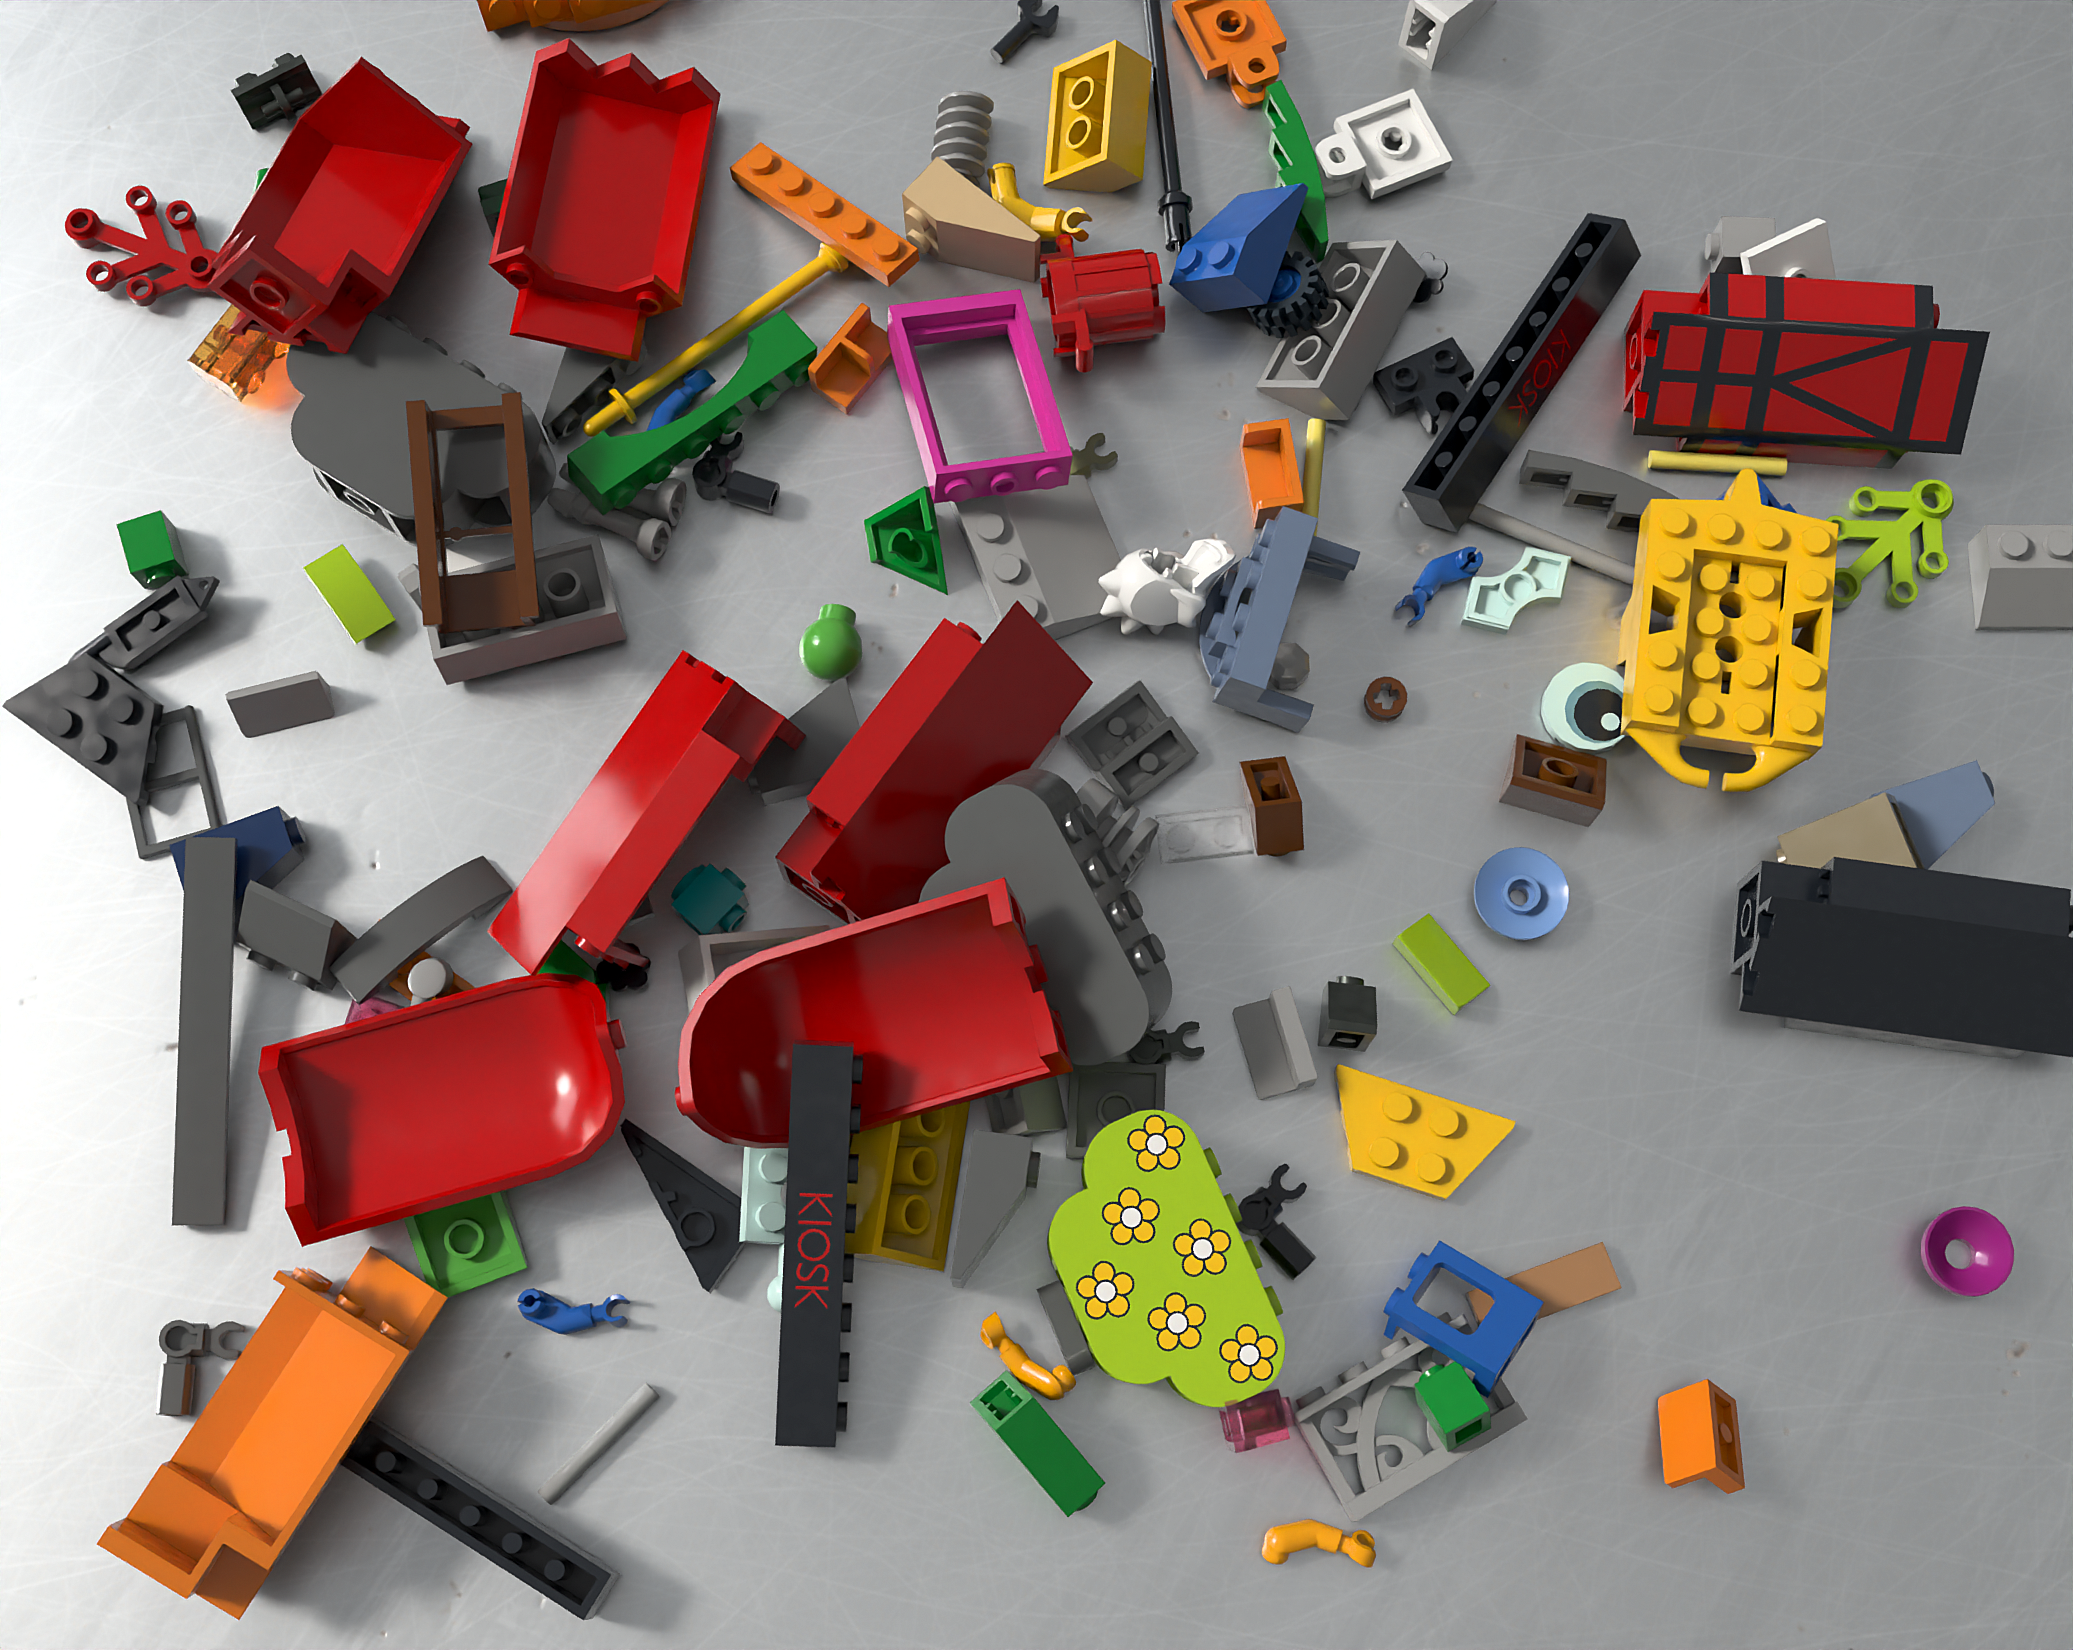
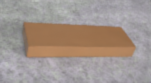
M1603 1242L1504 1278L1544 1302L1538 1319L1622 1288ZM1477 1288L1465 1293L1479 1327L1493 1306L1494 1300L1490 1295Z

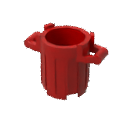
M1061 234L1056 238V253L1040 255V265L1046 264V277L1040 278L1042 298L1048 297L1051 324L1056 348H1053L1052 351L1054 358L1076 355L1077 370L1087 373L1094 367L1093 346L1152 339L1153 334L1165 332V306H1159L1158 284L1163 283L1156 253H1144V249H1134L1074 257L1073 238L1068 234Z

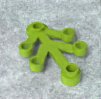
M1926 479L1917 482L1910 491H1876L1872 487L1863 486L1858 488L1849 500L1850 510L1859 517H1868L1876 509L1906 511L1897 521L1846 520L1838 515L1830 516L1825 520L1839 524L1838 528L1841 531V536H1838L1837 546L1842 544L1845 539L1877 540L1848 569L1843 567L1835 569L1834 586L1841 587L1845 595L1844 597H1839L1833 594L1834 608H1845L1852 604L1861 592V581L1890 553L1893 583L1886 591V598L1893 607H1908L1918 596V587L1913 581L1910 533L1920 524L1922 525L1924 553L1917 560V571L1927 579H1934L1946 570L1949 560L1943 551L1941 521L1951 513L1954 505L1952 491L1946 483L1937 479ZM1864 496L1868 498L1871 502V507L1862 506L1859 503L1858 497ZM1922 498L1931 499L1935 504V508L1926 506ZM1926 558L1935 559L1939 564V569L1929 567L1926 563ZM1896 587L1904 588L1908 592L1909 598L1899 597L1896 593Z

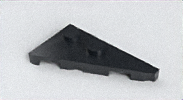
M625 1118L620 1125L625 1141L640 1166L665 1218L672 1227L676 1239L692 1265L702 1288L711 1294L746 1244V1242H739L741 1198Z

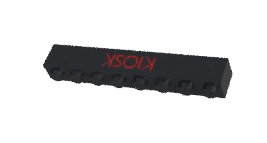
M1592 213L1586 215L1402 489L1422 523L1456 533L1459 532L1641 257V253L1625 219Z
M794 1040L775 1446L836 1447V1433L846 1432L848 1402L838 1401L839 1382L849 1383L850 1352H840L841 1333H851L852 1303L842 1302L843 1283H853L854 1253H845V1233L855 1234L857 1203H847L848 1184H858L859 1154H849L850 1134H860L861 1104H851L852 1084L862 1085L863 1055L854 1054V1042Z

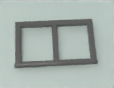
M191 705L163 713L161 726L186 720L196 768L145 782L144 791L152 793L199 779L210 828L148 845L140 805L134 804L126 798L140 859L170 852V844L221 826L196 716Z

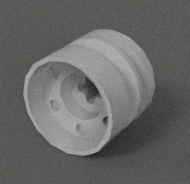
M1092 778L1076 794L1081 804H1087L1093 811L1098 823L1096 832L1104 848L1109 847L1116 855L1121 868L1119 876L1126 887L1148 857L1152 841L1159 829L1160 823L1148 817L1135 831H1132L1140 815V810L1135 806L1130 807L1116 820L1112 815L1116 809L1119 795Z

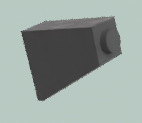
M846 678L836 680L788 719L806 734L796 750L775 737L748 775L747 780L751 793L761 792L765 806L810 794L859 730L860 726Z

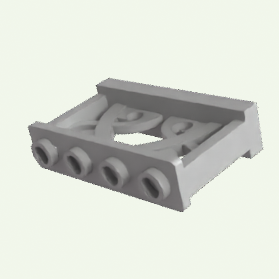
M1448 1312L1437 1317L1463 1334L1470 1335L1474 1333L1464 1314L1453 1320ZM1406 1336L1382 1349L1380 1352L1385 1360L1370 1369L1362 1361L1338 1375L1343 1385L1326 1394L1320 1386L1297 1399L1296 1403L1300 1410L1290 1416L1333 1487L1350 1521H1358L1526 1421L1528 1418L1519 1403L1515 1402L1502 1378L1491 1393L1499 1407V1410L1496 1412H1490L1491 1429L1450 1452H1447L1428 1421L1427 1435L1432 1450L1425 1454L1414 1443L1404 1437L1397 1435H1380L1375 1437L1377 1417L1389 1387L1396 1386L1415 1389L1414 1384L1419 1382L1420 1376L1431 1367L1436 1366L1432 1358L1435 1349L1421 1340L1410 1344ZM1419 1352L1418 1365L1420 1371L1393 1368ZM1451 1358L1449 1359L1445 1367L1453 1363V1360ZM1465 1367V1372L1472 1381L1475 1373ZM1372 1380L1363 1399L1362 1406L1354 1399L1345 1396ZM1334 1408L1343 1409L1348 1416L1346 1424L1333 1427L1344 1434L1356 1432V1443L1341 1446L1327 1441L1322 1435L1320 1428L1323 1415ZM1383 1445L1398 1447L1402 1453L1400 1464L1396 1467L1388 1466L1385 1462L1387 1452L1375 1456V1447ZM1356 1453L1363 1491L1356 1495L1353 1493L1333 1456H1346Z

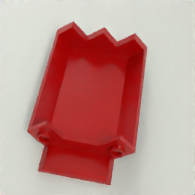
M570 38L536 51L488 264L519 290L509 335L638 362L646 319L682 307L721 96L715 87L695 67L659 80L632 52L597 65Z

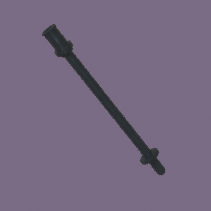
M1143 0L1149 59L1152 62L1151 77L1165 194L1157 203L1158 213L1160 216H1163L1165 248L1167 251L1175 252V243L1178 242V252H1181L1183 245L1192 238L1189 213L1193 210L1192 198L1182 192L1160 0Z

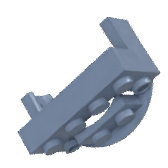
M1283 506L1275 520L1267 518L1261 534L1258 533L1255 538L1250 556L1243 557L1227 569L1211 589L1200 618L1199 644L1203 663L1211 678L1210 685L1217 687L1213 703L1299 733L1310 720L1314 704L1266 687L1301 574L1306 572L1344 581L1349 571H1354L1360 551L1314 536L1319 518ZM1245 587L1252 589L1248 605L1240 603L1236 612L1243 589ZM1235 631L1239 632L1237 640Z

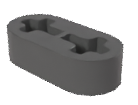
M1060 1280L1038 1288L1037 1292L1070 1372L1075 1376L1094 1368L1095 1364Z

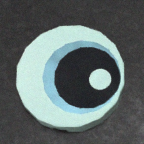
M1581 662L1565 667L1552 678L1542 696L1541 716L1547 732L1554 740L1557 738L1566 748L1593 755L1613 748L1626 736L1620 735L1624 679L1618 672L1598 663Z

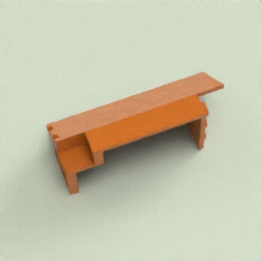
M372 1246L369 1247L338 1296L328 1291L333 1282L310 1268L305 1269L302 1267L300 1269L296 1267L294 1271L278 1270L273 1280L285 1286L284 1290L171 1460L160 1465L127 1517L107 1527L97 1542L98 1546L185 1599L196 1594L237 1620H240L448 1299L438 1290Z

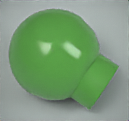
M839 604L823 605L820 608L818 620L806 628L799 643V655L805 669L814 677L825 681H836L851 675L860 664L862 659V640L854 627L856 613L851 608Z

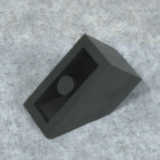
M1338 976L1335 982L1328 981L1323 989L1317 1046L1365 1052L1377 1035L1376 987L1365 986L1364 980L1361 978Z

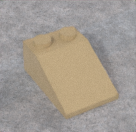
M938 156L902 193L906 239L918 248L919 253H929L939 262L1035 283L1040 278L1041 236Z

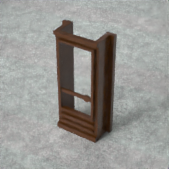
M521 392L501 394L502 405L435 411L430 409L425 400L406 401L423 626H434L441 634L536 626L535 618L540 617ZM504 426L512 526L465 530L453 527L450 531H445L437 431ZM513 534L516 570L448 576L445 539H452L458 542L465 537Z

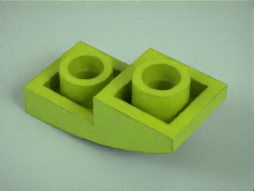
M343 544L303 567L304 572L326 605L331 608L355 645L396 620Z

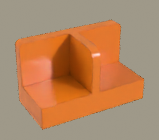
M861 303L808 367L811 390L846 415L893 359L887 332L872 322L870 307L864 303Z
M1709 1379L1660 1396L1658 1399L1664 1482L1671 1488H1676L1705 1477L1727 1494L1745 1489L1736 1400Z

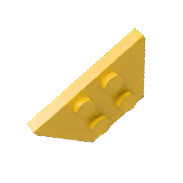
M1337 1064L1334 1071L1342 1108L1340 1112L1343 1129L1347 1136V1152L1351 1171L1441 1201L1447 1199L1509 1134L1516 1122Z

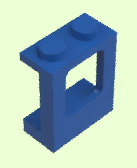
M1439 1241L1429 1256L1423 1252L1418 1256L1408 1274V1278L1412 1281L1404 1291L1397 1287L1389 1298L1383 1311L1384 1314L1389 1316L1384 1336L1393 1340L1400 1328L1474 1372L1475 1376L1472 1383L1479 1394L1488 1398L1534 1328L1544 1302L1449 1245ZM1441 1268L1448 1270L1490 1295L1494 1300L1493 1306L1473 1334H1463L1417 1306V1303Z

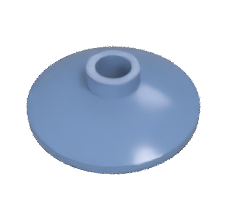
M1514 847L1496 853L1484 863L1475 880L1474 900L1481 918L1493 931L1514 940H1532L1551 932L1560 923L1568 907L1569 888L1563 871L1549 856L1531 848ZM1515 890L1523 892L1526 896V903L1523 905L1515 904L1511 900V892Z

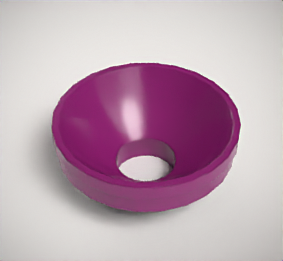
M1962 1206L1939 1214L1929 1223L1921 1241V1258L1929 1277L1939 1287L1958 1296L1976 1297L1989 1294L1998 1289L2007 1280L2014 1263V1247L2005 1226L1995 1216L1976 1207ZM1952 1240L1961 1241L1970 1249L1971 1260L1964 1269L1953 1267L1946 1259L1945 1250Z

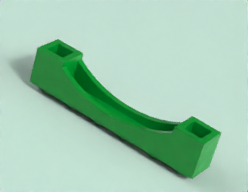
M782 310L748 333L747 357L732 379L710 400L686 416L656 429L612 437L603 430L567 455L569 478L602 516L614 508L621 509L627 506L636 497L638 491L650 483L658 484L671 474L676 465L687 458H697L708 448L709 443L723 433L725 435L732 434L740 428L745 418L758 409L761 411L767 410L776 403L780 394L793 385L799 387L809 381L808 367L817 357L818 347L790 316Z

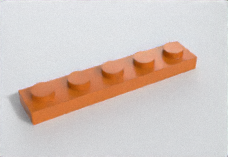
M761 142L730 167L733 181L888 287L920 261L917 247Z

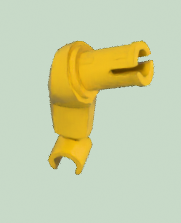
M998 163L992 166L993 169H987L992 199L1041 236V242H1056V238L1061 234H1068L1079 242H1084L1088 239L1089 234L1084 229L1077 228L1079 223L1083 221L1091 222L1093 220L1082 208H1072L1066 212L1062 209L1035 207L1020 198L1014 165L1011 163Z

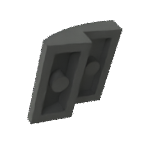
M1141 680L1136 681L1065 735V738L1100 782L1119 795L1118 802L1124 809L1130 807L1199 754L1174 718L1166 716Z

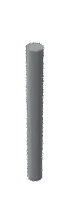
M1477 503L1472 510L1469 519L1546 551L1570 556L1573 562L1633 586L1635 567L1480 503Z

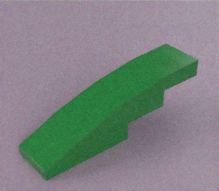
M1279 80L1266 87L1262 107L1263 112L1273 127L1268 152L1280 170L1277 173L1275 188L1304 183L1308 187L1294 228L1317 264L1324 260L1329 240L1325 196L1316 157L1301 116L1282 80Z

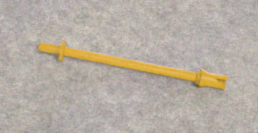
M822 242L817 258L624 395L614 388L608 391L613 402L584 423V433L589 437H594L622 417L632 425L637 421L634 412L635 408L826 272L837 271L842 273L849 267L848 262L850 260Z

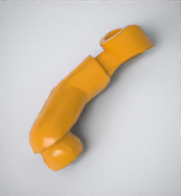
M996 1312L983 1321L980 1332L982 1342L989 1349L998 1348L1001 1353L1000 1359L1021 1384L1049 1400L1064 1398V1393L1069 1392L1076 1386V1380L1066 1366L1058 1365L1050 1373L1042 1366L1033 1362L1025 1350L1006 1335Z
M1305 1519L1270 1528L1265 1534V1543L1262 1548V1555L1265 1560L1277 1565L1285 1563L1290 1553L1313 1547L1334 1554L1336 1551L1348 1554L1357 1563L1367 1568L1373 1566L1376 1558V1552L1373 1549L1375 1541L1369 1532L1358 1530L1352 1534V1537L1342 1534L1343 1530L1313 1519Z

